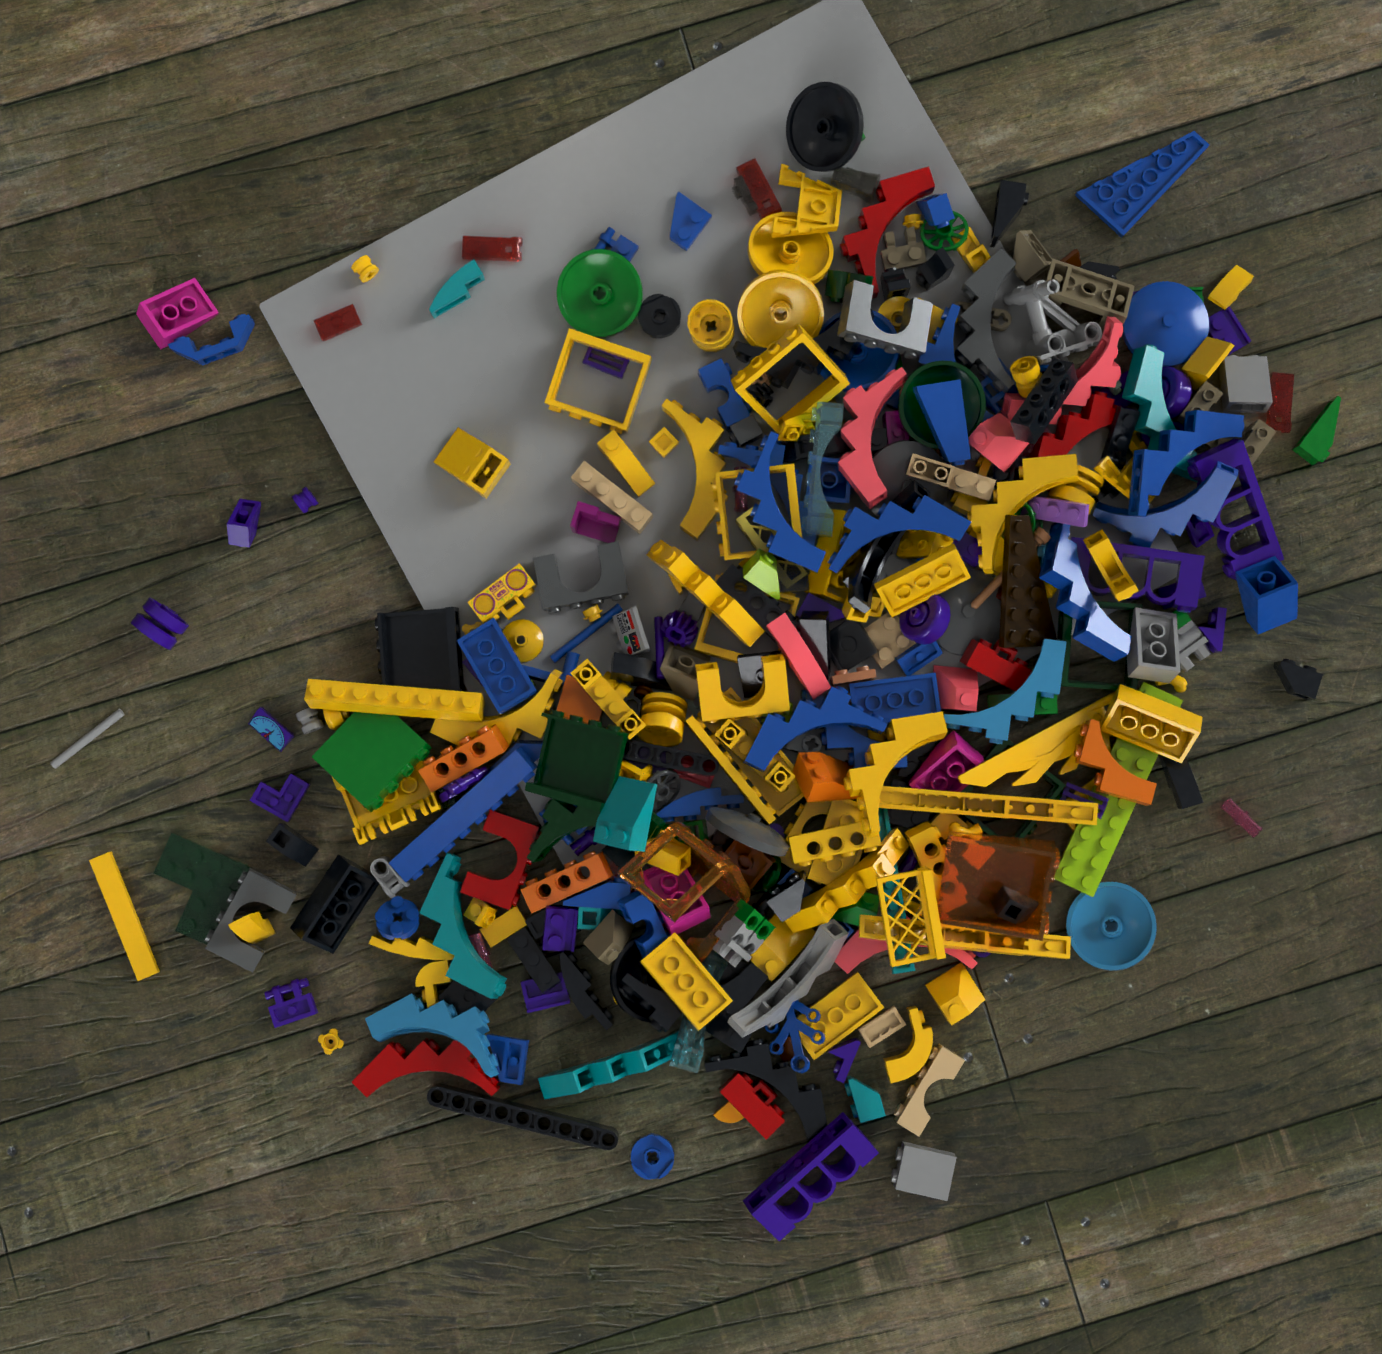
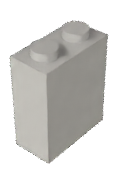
M1229 355L1225 357L1218 367L1220 389L1223 393L1221 396L1223 413H1266L1273 403L1267 356L1251 355L1248 357H1238L1236 355Z
M902 1141L901 1147H897L895 1160H898L897 1168L892 1170L891 1182H893L896 1190L948 1201L957 1157L952 1152Z

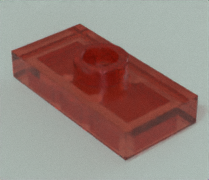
M353 304L313 320L322 341L362 325Z

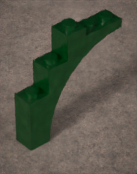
M550 799L545 805V812L542 815L548 822L542 826L539 838L531 844L529 848L530 853L527 858L533 863L543 860L552 847L565 836L581 828L596 826L597 818L601 812L577 805L575 807L570 803ZM653 812L647 842L655 841L666 823Z

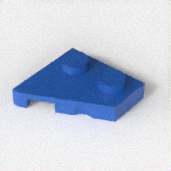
M680 192L676 195L670 240L685 251H688L708 224L712 215Z

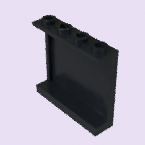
M458 607L377 613L375 628L379 634L376 648L380 652V661L378 662V671L382 676V683L380 685L465 691L462 649L456 641L461 638Z

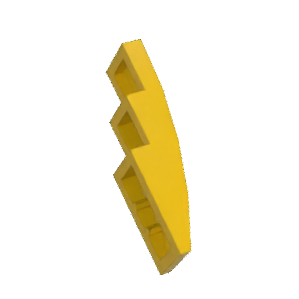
M375 934L372 935L368 943L383 950L413 958L430 960H453L454 955L432 944V940L424 936L420 937L416 943L407 938L402 940L401 938H395L392 942Z

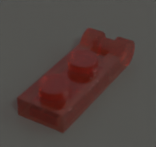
M755 158L736 167V172L756 207L761 220L771 214L782 212V208ZM769 201L771 206L765 208L763 203Z
M463 236L462 258L468 260L522 261L520 247L523 245V239L521 237ZM506 246L512 247V252H506Z
M1272 372L1270 374L1273 403L1267 411L1266 424L1274 430L1289 434L1292 427L1291 410L1294 374ZM1276 417H1282V422H1277Z

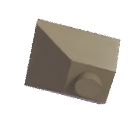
M1031 230L1019 231L1016 234L1013 260L1016 262L1014 273L1021 281H1031L1048 269L1052 258Z
M670 642L660 670L673 693L694 701L698 692L695 664L709 663L711 656L694 651V649L686 646L681 647L679 644L675 646L673 642Z
M612 909L583 943L599 960L609 965L624 949L635 926L627 922L624 917Z

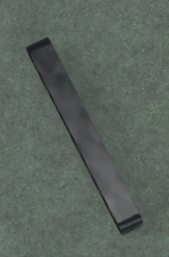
M435 1084L427 1093V1100L434 1107L603 1150L614 1149L619 1140V1133L612 1126L446 1084ZM434 1090H440L443 1093L442 1100L434 1098ZM457 1095L462 1096L465 1104L462 1106L457 1105L454 1097ZM476 1101H483L486 1104V1110H478L475 1106ZM497 1107H505L508 1114L500 1116L497 1113ZM526 1112L529 1115V1120L526 1122L520 1121L518 1113ZM541 1117H547L550 1120L548 1127L540 1125L539 1119ZM567 1122L571 1125L572 1130L570 1132H563L560 1125ZM590 1128L593 1131V1136L586 1138L582 1135L581 1130ZM610 1133L614 1136L615 1140L612 1143H606L603 1140V1135Z

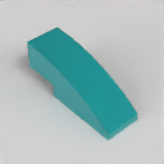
M475 259L460 268L442 286L429 308L434 319L471 298L468 289L485 280Z

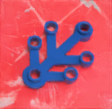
M796 1000L786 1014L787 1021L775 1041L771 1042L769 1050L775 1055L782 1054L784 1051L783 1044L790 1034L794 1057L790 1063L791 1068L795 1072L805 1073L810 1067V1061L804 1056L799 1031L810 1037L811 1041L818 1045L825 1041V1034L819 1030L812 1029L796 1018L795 1010L806 1015L807 1020L812 1023H817L821 1018L818 1010L810 1009ZM816 1012V1018L811 1020V1013ZM779 1023L775 1024V1028L773 1030H770L769 1027L765 1025L766 1031L771 1034L777 1033L780 1028ZM820 1033L821 1039L816 1041L815 1035ZM779 1044L780 1048L775 1052L774 1046ZM803 1060L805 1062V1066L803 1068H799V1062Z

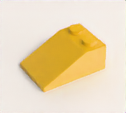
M775 913L768 921L776 928L761 946L750 955L752 956L750 961L764 972L771 982L791 963L816 933L812 928L793 933L785 921L782 922Z

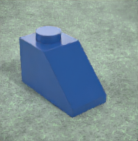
M947 193L934 194L916 201L929 226H937V229L949 225V220L955 218Z

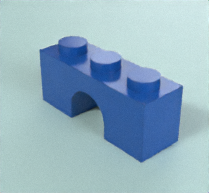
M722 358L698 369V375L707 393L719 389L728 395V401L717 408V413L726 431H728L731 425L750 416L749 413L752 410L746 401L743 402L741 396L735 391L730 376L733 374L729 364H724Z
M638 889L617 901L627 922L634 924L643 919L646 923L645 933L635 940L642 958H645L670 936L662 926L664 923L663 918L659 912H656L653 906L655 900L650 892Z

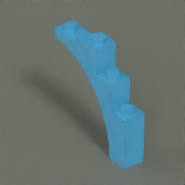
M1044 639L1039 658L1032 673L1013 695L996 706L980 712L962 715L944 714L947 728L960 730V726L969 727L968 731L979 733L982 732V729H986L985 738H990L989 743L1002 744L1003 740L1008 741L1011 715H1015V720L1028 721V718L1034 717L1037 692L1041 693L1040 697L1054 698V694H1060L1067 642Z
M411 993L365 1018L372 1037L380 1043L395 1036L408 1033L429 1032L444 1035L467 1047L479 1062L484 1073L490 1078L499 1074L496 1068L499 1066L498 1061L493 1053L490 1054L488 1050L490 1043L485 1033L490 1031L487 1025L490 1022L484 1010L480 1011L476 1006L460 1015L457 1014L453 1004L449 1005L444 1000L426 1009L422 998H417Z

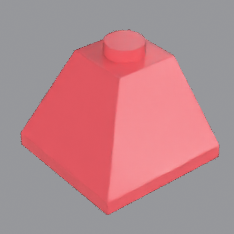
M1001 413L980 423L968 437L969 445L1004 473L1029 444L1015 438L1010 420Z
M933 665V673L936 672L941 710L976 712L979 690L977 671L967 668Z

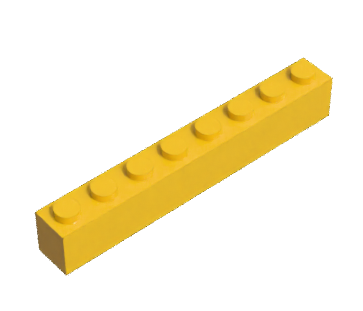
M308 679L304 700L312 709L481 723L483 722L485 709L484 697L482 693L318 679Z

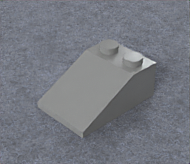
M1134 608L1130 631L1132 636L1131 649L1127 655L1128 677L1170 683L1181 672L1177 614Z

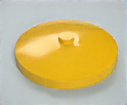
M779 212L760 220L750 234L747 247L749 261L758 275L773 270H789L805 276L813 284L818 283L824 278L830 269L834 254L833 243L828 232L772 238L774 217L796 220L797 213Z
M789 270L769 271L754 278L743 290L738 303V325L742 335L751 346L768 348L772 342L781 338L787 329L790 330L797 323L813 339L818 336L823 325V301L816 286L805 276Z

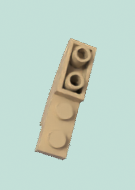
M914 453L906 475L986 501H990L996 483L995 479Z

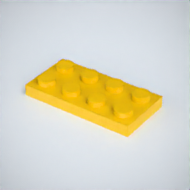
M953 543L876 582L874 586L890 616L894 617L928 600L932 595H938L970 579L971 576Z
M850 799L831 801L823 829L861 821L864 818L863 812L858 809L856 801ZM854 832L850 838L851 842L854 845L861 843L862 835L859 832ZM832 837L829 840V847L831 849L839 848L841 844L840 839ZM817 845L815 853L818 852L819 845ZM863 849L856 850L853 856L842 857V854L833 855L834 859L821 862L820 858L812 860L807 879L826 885L830 884L859 863Z
M675 932L640 961L698 1031L733 1001Z
M858 971L809 1007L820 1012L821 1018L817 1023L808 1021L806 1015L802 1013L796 1017L812 1029L819 1030L825 1034V1041L818 1045L813 1043L810 1037L799 1031L801 1043L813 1060H815L884 1008ZM816 1012L811 1013V1020L816 1018ZM820 1033L815 1035V1040L819 1041L821 1039Z

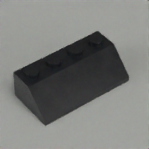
M338 854L290 929L301 940L334 954L378 887L379 882L372 873Z

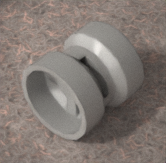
M309 707L295 714L298 721L302 723L301 729L303 734H309L324 727L322 720L317 716V709Z

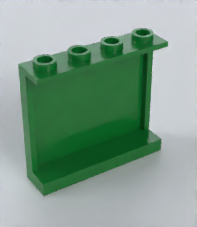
M353 712L314 753L312 758L365 808L372 812L374 809L377 810L382 806L385 797L389 793L391 794L397 790L399 783L404 777H408L413 773L414 767L419 761H423L428 757L432 747L397 715Z

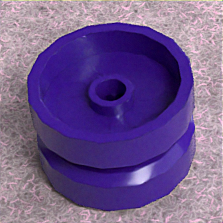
M149 597L144 603L143 609L151 618L145 614L137 613L131 620V624L157 644L171 650L176 644L177 639L170 631L183 635L189 625L169 607Z

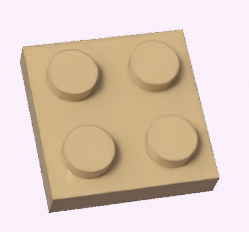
M889 612L864 628L879 651L872 655L880 669L886 667L895 660V657L916 644V642L906 638L901 632L899 617L897 615L891 617Z

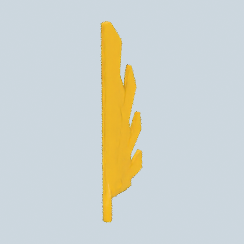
M1116 691L958 776L959 782L961 784L987 787L1006 773L1027 770L1011 785L1019 786L1036 783L1054 762L1067 757L1069 758L1058 774L1062 775L1077 769L1078 763H1075L1077 757H1074V751L1077 744L1081 743L1082 736L1079 735L1083 723L1086 724V721L1093 719L1099 721L1101 727L1106 714L1104 706L1110 704ZM1101 731L1103 741L1110 753L1109 737L1112 735Z

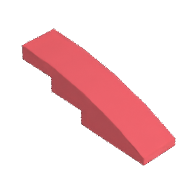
M783 613L766 625L777 641V646L788 660V665L812 700L829 690L831 686L786 613Z

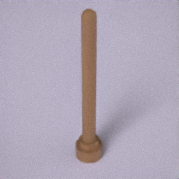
M1037 527L1033 532L1036 547L1045 545L1051 539L1050 535L1041 527ZM1003 570L971 602L972 608L977 609L1002 584Z

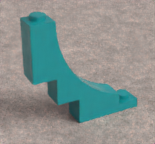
M1150 344L1134 349L1122 398L1139 405L1138 411H1140L1135 431L1151 437L1148 450H1158L1160 431L1176 430L1171 421L1163 396L1162 364L1165 353L1157 350L1156 346ZM1192 450L1171 472L1198 483V481L1190 477L1187 467H1189L1187 459L1196 456L1197 453Z
M446 853L419 913L441 924L432 944L454 955L445 976L490 999H498L506 989L505 982L507 978L493 970L480 957L468 937L461 910L460 891L462 882L453 878L460 869L462 858L455 854Z
M678 1030L665 1037L653 1039L601 1059L550 1072L539 1077L538 1081L544 1100L577 1094L596 1085L615 1082L627 1075L647 1072L688 1052L689 1048L683 1030Z

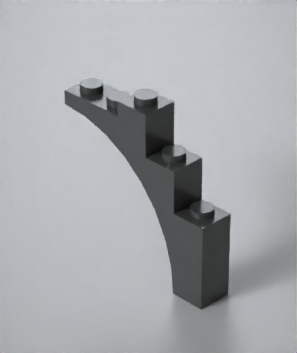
M1001 248L968 278L962 286L961 290L964 297L974 303L960 315L958 320L960 329L966 334L969 333L970 336L956 349L954 355L956 356V361L968 369L976 364L978 371L983 376L987 375L992 380V385L998 391L1007 393L1012 389L1015 382L1004 370L996 355L991 336L990 320L995 295L1002 282L1014 270L1016 262Z

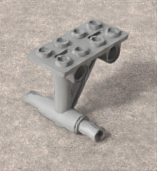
M1054 279L1047 282L1045 280H1038L1028 286H1017L1012 292L1005 293L1003 297L1004 303L1008 306L1014 304L1019 306L1026 305L1033 329V339L1027 342L1026 353L1027 356L1037 358L1039 364L1050 362L1054 358L1068 356L1073 352L1086 350L1091 346H1097L1103 335L1098 323L1088 322L1080 324L1048 298L1050 294L1057 293L1060 288L1058 281ZM1045 314L1064 329L1052 333L1051 328L1048 329Z

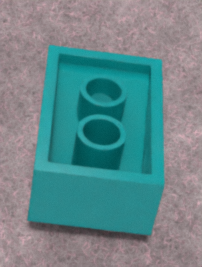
M619 776L597 818L593 842L629 851L645 852L657 784Z

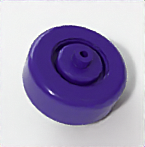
M1170 366L1162 367L1163 396L1169 416L1173 419L1180 415L1188 405L1192 393V385L1186 373Z
M932 595L928 600L900 613L899 625L901 632L906 638L918 644L927 645L935 642L944 634L949 625L951 616L950 606L940 595Z

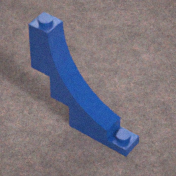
M1201 410L1186 411L1184 431H1160L1158 450H1134L1128 516L1146 517L1149 509L1148 496L1160 495L1162 487L1171 471L1192 450L1212 440L1242 437L1244 415Z
M1054 523L1050 528L1049 535L1051 539L1046 545L1039 578L1060 590L1056 608L1076 619L1073 639L1115 662L1129 654L1132 636L1119 628L1103 612L1093 598L1081 571L1077 544L1068 539L1070 525Z

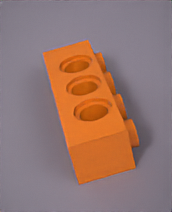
M496 724L490 728L488 725H485L476 731V736L471 738L468 735L458 741L460 745L454 748L450 745L440 751L441 755L437 758L431 756L422 762L423 766L418 771L431 792L438 790L497 757L510 747ZM477 742L485 746L484 751L477 747ZM459 753H464L467 761L460 759ZM441 763H445L449 771L442 769Z
M594 850L583 855L584 860L578 863L576 860H572L564 864L565 869L559 872L555 868L544 873L546 878L538 881L536 877L525 882L526 887L521 889V892L531 914L613 876L603 851L596 854ZM582 866H585L589 869V877H585L582 875ZM563 875L570 878L569 886L563 884ZM544 884H547V885L550 886V888H551V893H550V895L544 893V891H543V885H544Z

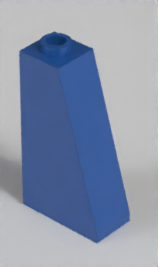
M961 380L913 387V392L944 461L951 462L952 466L965 464V460L971 459Z

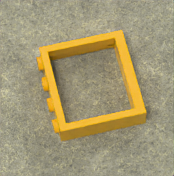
M799 323L790 330L787 329L781 338L772 342L761 355L754 357L748 366L738 371V374L731 379L735 391L777 434H779L784 421L799 415L814 414L850 384L845 373ZM803 342L832 375L776 420L746 388L799 343Z
M569 328L544 403L549 405L548 409L561 413V410L570 412L569 417L581 420L582 417L590 419L589 423L601 427L602 424L610 426V431L614 429L619 434H622V431L628 432L652 357ZM574 342L643 364L623 423L555 400Z
M794 463L769 466L770 474L786 472L791 526L802 538ZM754 468L746 469L754 472ZM745 469L715 472L716 478H711L712 489L717 491L718 499L714 500L715 513H720V521L716 522L717 534H722L723 543H719L720 557L724 556L725 561L751 558L757 551L731 553L723 480L737 478L739 472L744 473Z
M716 574L714 581L716 582L721 575ZM737 583L734 587L736 590L747 591L744 583ZM784 590L783 593L780 592V599L778 601L789 604V612L795 617L800 598L796 597V594ZM706 607L694 651L738 664V655L744 654L704 643L712 612Z

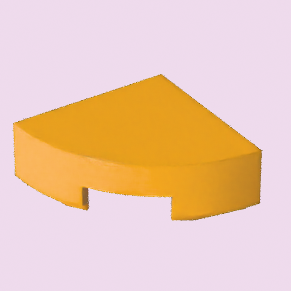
M729 1101L713 1114L715 1118L725 1123H735L744 1118Z

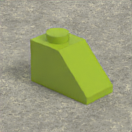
M759 548L743 566V578L778 601L780 599V583L777 560L771 553L764 552Z

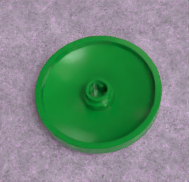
M593 249L577 255L564 267L558 280L557 302L563 317L577 331L594 337H608L622 332L635 320L642 305L643 287L637 270L625 257L611 250Z

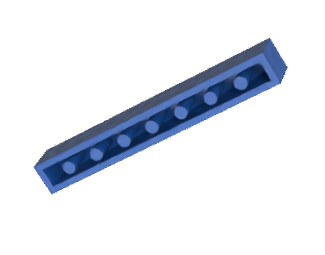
M521 747L516 749L395 856L389 864L405 883L410 879L416 881L424 874L422 869L425 866L431 867L440 860L438 855L442 851L445 853L449 852L456 845L454 841L458 837L463 839L471 832L470 827L474 823L479 825L487 818L485 813L490 809L495 811L503 804L501 800L506 795L511 797L519 790L517 785L520 782L524 781L526 783L536 774L533 771L537 768V765Z

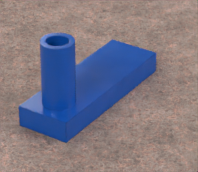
M567 651L562 669L563 673L560 678L563 680L561 687L564 685L566 675L572 676L571 672L577 668L580 654ZM523 665L530 679L545 683L551 673Z

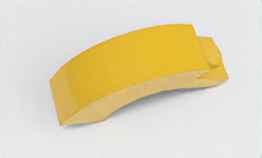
M1103 529L1083 539L1093 561L1118 602L1130 598L1139 591L1121 563Z
M915 1005L907 1007L912 1027V1041L909 1047L899 1055L883 1058L890 1083L905 1080L916 1074L924 1066L931 1053L933 1044L932 1027L930 1025L922 1026V1023H925L922 1010L918 1011Z

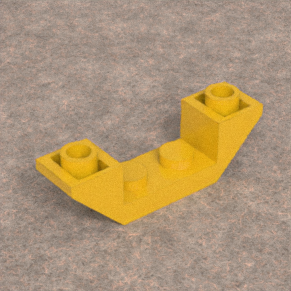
M588 659L571 672V675L616 726L621 727L622 732L628 733L629 740L646 726Z
M729 718L714 734L742 761L745 760L754 743ZM772 758L764 772L749 766L781 793L795 778L791 771L774 758Z

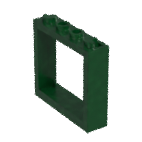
M1096 601L1102 609L1129 610L1128 634L1130 635L1134 608H1142L1143 604ZM1059 610L1057 640L1067 642L1061 686L1117 690L1119 684L1136 690L1138 680L1140 679L1128 677L1127 656L1124 683L1068 680L1073 618Z
M1009 739L1008 741L1003 740L1002 744H994L984 756V761L1015 744ZM1047 770L1041 778L1052 787L1043 798L1059 800L1062 797V789L1066 785ZM968 785L961 792H971L975 786ZM962 815L973 825L978 823L983 833L1008 853L1017 852L1024 844L1023 838L1027 834L1031 835L1038 826L1035 824L1037 820H1025L1007 843L975 816Z

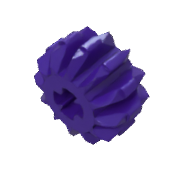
M678 610L672 613L669 612L660 628L663 631L662 636L668 638L667 642L671 641L675 646L679 644L681 647L687 644L690 645L696 638L699 630L697 621L692 620V615L688 616L685 614V611L680 613Z

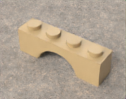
M583 461L571 476L574 484L607 506L637 533L641 534L653 519V514L586 461Z
M941 1044L937 1048L935 1046L932 1048L929 1062L926 1067L923 1066L918 1071L916 1076L918 1077L915 1085L911 1084L905 1094L907 1097L903 1104L900 1103L894 1112L896 1123L919 1137L930 1120V1116L924 1106L926 1090L937 1080H954L965 1061L962 1057Z

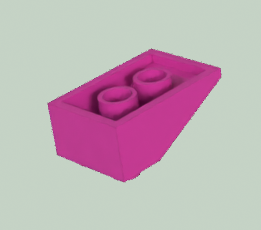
M196 278L140 302L136 313L160 350L174 342V339L187 336L219 314Z
M953 730L936 745L908 784L912 788L961 792L968 785L961 784L958 776L984 762V757Z
M655 866L640 873L647 891L651 893L655 900L654 906L662 916L663 924L670 936L674 932L679 934L710 918L709 906L688 869L684 870L679 876Z

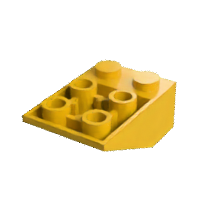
M459 427L433 462L485 499H487L511 465L509 459Z

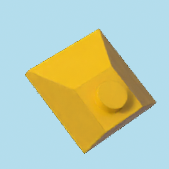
M962 962L925 984L951 1026L971 1014L985 1001V998Z

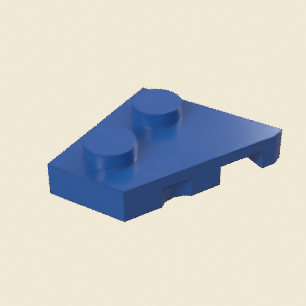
M487 1034L486 1037L489 1040L492 1053L499 1064L497 1066L499 1081L522 1085L524 1082L529 1040Z

